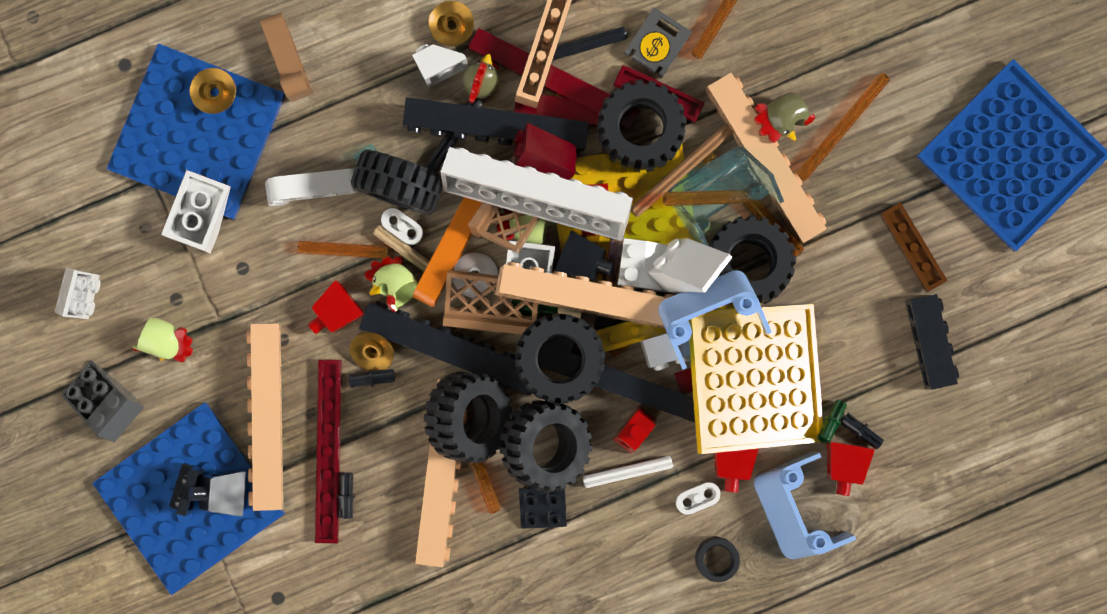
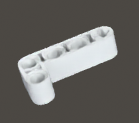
M355 168L269 178L265 182L268 206L285 205L290 201L358 193L359 191L351 186V179Z

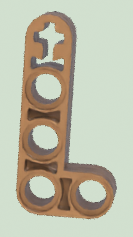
M282 12L261 19L260 23L281 76L280 83L286 97L291 102L313 95L311 85Z

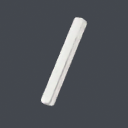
M666 456L583 476L585 487L590 488L671 469L673 463L671 457Z

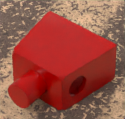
M335 280L311 307L317 317L309 322L308 326L316 335L325 327L331 333H336L361 319L365 312L343 285Z
M638 406L612 440L631 454L639 448L656 426L657 419L641 406Z
M831 441L830 444H826L827 478L838 481L836 494L850 496L852 483L863 485L875 449Z
M759 448L714 453L715 476L725 478L724 491L738 493L739 479H751Z

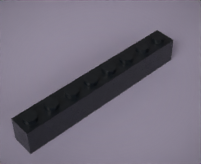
M406 97L402 125L410 133L420 134L421 130L430 131L432 136L443 137L444 133L453 134L452 138L466 140V136L476 137L475 141L489 143L490 139L498 140L500 145L511 146L512 142L515 143L514 139L517 132L523 130L526 124L529 123L576 145V155H579L580 152H584L586 149L589 122Z
M377 300L375 305L372 303L368 304L359 329L379 334L387 340L471 373L492 376L502 385L531 396V392L527 390L518 376L514 354L507 351L499 354L494 352V346L484 342L481 346L473 343V338L461 334L460 338L451 335L453 330L440 326L439 329L430 326V321L420 317L415 321L409 318L410 313L397 309L396 313L387 310L389 307L387 304Z

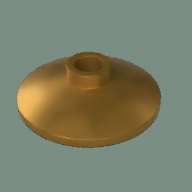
M445 1L437 5L431 12L429 29L434 39L446 46H457L467 41L474 29V18L470 9L463 3ZM450 22L456 23L454 29L448 28Z
M207 68L200 71L193 78L190 85V97L194 105L201 111L209 114H218L227 110L234 102L236 85L232 77L224 70ZM213 89H218L219 93L217 96L211 95Z
M364 332L356 335L351 341V357L361 368L368 371L369 369L380 371L386 370L391 366L394 360V350L388 340L381 335Z

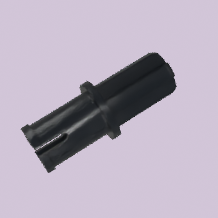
M369 369V372L350 373L349 384L350 388L368 385L374 387L376 384L393 383L396 376L393 369L380 371Z
M849 412L841 420V425L856 435V439L861 438L874 449L880 448L883 444V439L867 427V423L863 424Z
M342 472L340 475V494H337L339 498L338 518H353V501L356 494H353L352 472Z

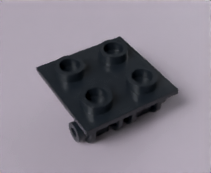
M526 486L519 488L521 529L567 527L565 489L560 491L555 489L554 492H546L534 488H526Z

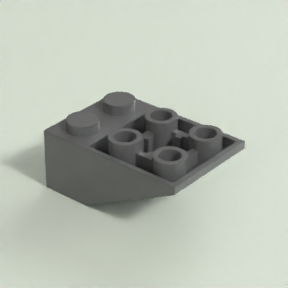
M92 360L62 393V397L97 436L114 443L144 408L127 389Z

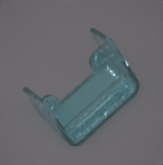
M736 147L729 150L667 191V197L688 232L697 242L707 246L704 235L711 227L708 218L742 196L746 195L749 199L759 200L767 194H771L780 204L784 202L773 173L744 147Z

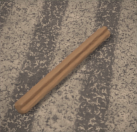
M724 124L636 201L631 206L630 212L635 217L645 212L733 134L729 125Z

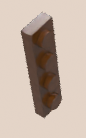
M901 202L879 214L926 293L948 281Z

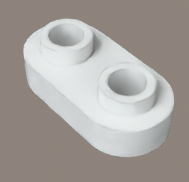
M390 208L382 214L381 222L383 227L406 244L415 245L422 240L423 230L421 226L400 210ZM393 216L398 219L394 225L390 224V218ZM410 230H415V237H408V232Z
M712 482L699 484L679 493L676 497V507L681 513L686 515L698 512L719 501L720 489ZM710 489L712 491V495L710 497H705V490ZM685 498H689L691 500V504L689 506L683 505V500Z

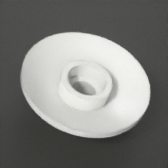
M482 253L464 255L459 259L454 268V271L472 272L476 270L480 274L498 275V270L493 260ZM453 278L458 290L466 285L462 279ZM478 281L473 284L480 292L489 287L485 281ZM470 288L462 292L467 297L475 298L477 296Z

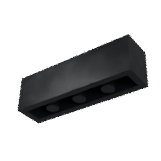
M934 294L906 300V309L925 390H934L958 384L959 371L952 360L954 350L952 344L948 343L947 334L949 333L947 322L943 321L942 311H944V306L941 298Z

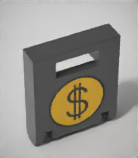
M653 7L627 47L624 55L628 57L634 49L636 52L631 59L653 74L660 66L663 69L659 72L658 77L662 79L692 32ZM660 19L679 30L675 37L657 26Z

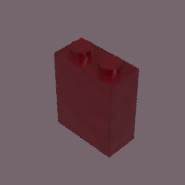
M529 123L526 124L523 130L517 132L514 139L516 147L513 152L516 166L523 168L528 166L541 173H554L560 178L572 179L576 168V145Z

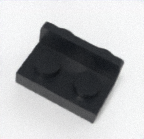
M187 463L182 464L169 504L170 508L177 510L176 514L182 516L192 514L196 501L189 500L188 491L190 487L200 486V478L205 473L204 468Z

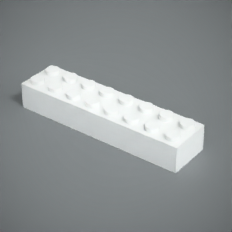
M449 147L441 170L444 192L619 241L623 239L633 199L625 193H613L597 185H584L576 179L566 180L554 173H541L528 166L523 168L507 160H494L486 154L476 155L469 153L464 148L455 149Z

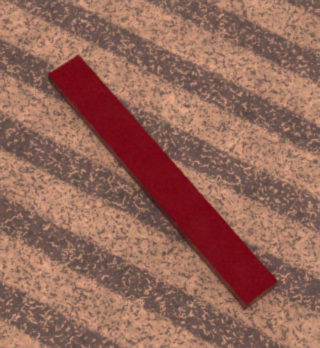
M478 28L468 47V50L482 57L490 54L491 61L520 76H523L530 53ZM550 65L543 87L599 114L605 98L611 96L609 93L553 65ZM634 108L624 113L619 126L630 131L640 109Z
M318 360L315 543H339V498L337 494H340L342 360Z

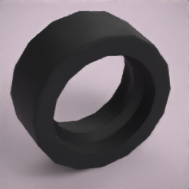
M711 537L703 541L697 548L695 562L702 576L709 581L718 583L727 581L736 574L740 565V557L736 547L730 541L721 537ZM713 546L724 547L731 556L730 566L721 573L711 572L704 564L705 553Z

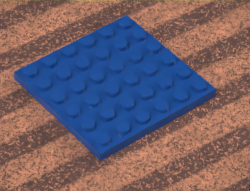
M158 43L106 169L175 197L186 170L231 187L223 216L235 220L286 95L283 92ZM207 68L224 70L232 77L236 85L234 102L227 110L218 114H209L201 111L194 105L190 97V85L193 78L200 71ZM213 89L211 95L217 96L219 93L218 89Z
M1012 59L916 157L1013 252H1016L1107 160V149L1025 69Z
M207 402L200 405L92 483L171 596L286 514L283 509L253 511V506H249V492H253V482L249 483L248 470L252 468V465ZM187 463L204 468V475L229 470L246 472L243 516L199 509V501L195 502L192 514L187 516L176 514L177 510L170 508L169 504L182 464Z

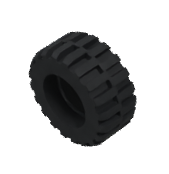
M635 80V84L631 85L629 82L622 84V88H615L611 91V96L606 97L603 101L598 115V140L602 145L604 154H608L610 156L609 160L614 164L616 162L621 165L620 168L625 170L631 168L634 169L633 172L640 173V170L654 171L655 167L661 168L665 166L666 162L672 160L680 149L686 131V117L683 115L684 108L682 104H678V97L674 93L670 95L668 88L664 85L661 88L655 86L656 82L650 80L649 84H644L643 80ZM634 108L652 110L660 117L663 123V132L660 138L655 143L647 146H638L628 142L621 135L619 128L623 114Z
M365 149L360 153L351 179L352 188L361 193L427 215L435 212L443 189L440 174L402 158L370 149Z
M749 215L747 219H744L742 216L737 217L733 222L728 221L715 233L709 247L730 254L732 248L737 244L751 243L765 251L770 261L768 275L759 281H749L759 303L765 305L778 297L790 283V279L795 272L793 268L796 264V256L793 255L795 248L793 243H788L789 235L786 231L784 233L779 231L781 226L777 223H774L772 226L768 224L769 219L762 217L761 220H756V216ZM729 262L717 277L733 271Z
M568 314L544 316L527 327L518 341L515 352L518 376L527 390L539 399L561 404L574 400L577 401L584 395H588L601 379L600 376L605 366L603 343L593 327L578 317ZM555 336H564L572 339L581 351L582 362L579 370L575 375L566 380H553L547 377L538 365L540 347L545 341Z
M459 371L447 375L445 379H441L436 384L437 388L432 389L429 394L430 400L426 401L425 408H427V411L424 414L426 427L424 429L426 435L429 436L428 441L435 451L445 458L467 463L484 462L488 458L493 457L497 453L496 450H500L499 447L503 446V440H500L501 433H505L506 427L504 425L506 421L512 420L510 419L512 407L509 405V395L504 393L506 390L497 379L486 374ZM471 401L474 411L473 420L469 430L465 433L463 417L465 409Z
M534 400L531 404L525 403L521 405V411L515 410L511 414L512 420L506 421L504 425L506 427L505 433H501L500 440H503V446L499 447L500 454L504 455L502 463L504 467L508 468V474L516 478V481L523 485L546 492H554L555 489L560 491L567 487L566 484H574L577 481V475L582 476L584 473L583 467L590 461L588 457L589 451L592 452V444H589V439H592L591 431L586 430L588 427L586 420L581 418V414L577 410L572 409L571 406L566 404ZM552 424L558 434V449L551 461L539 467L533 454L534 441L544 427Z

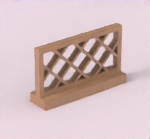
M513 156L510 162L515 165V157ZM483 202L468 224L472 235L479 239L481 237L488 239L518 254L540 218L532 216L530 223L520 226L518 217L527 214L513 211L511 214L500 217L499 211L502 207ZM515 218L517 227L504 230L502 222ZM500 224L501 232L494 234L486 232L490 225ZM519 232L520 238L516 245L507 241V235Z
M448 270L443 326L522 335L526 328L537 320L538 303L532 304L528 301H522L514 307L507 299L508 297L498 296L500 299L491 304L485 295L492 290L496 293L498 275ZM452 278L462 279L466 285L458 290L452 284ZM478 281H485L489 287L480 292L473 284ZM468 288L477 295L470 301L461 294ZM458 297L465 305L461 308L450 307L451 300ZM479 299L487 306L483 311L476 310L473 306ZM504 302L510 310L507 313H500L495 307ZM527 305L532 310V316H524L518 310Z

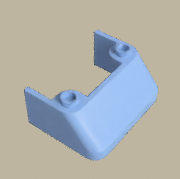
M731 271L717 277L705 293L681 292L660 303L659 315L682 370L687 367L678 345L687 342L691 337L692 330L688 320L733 302L736 311L741 315L749 316L756 313L764 333H772L759 300L743 272Z
M815 451L763 471L754 479V488L780 550L789 559L823 554L856 540L855 535L848 531L830 538L822 530H815L810 533L806 530L790 491L798 488L803 482L804 476L800 466L821 458L820 453Z

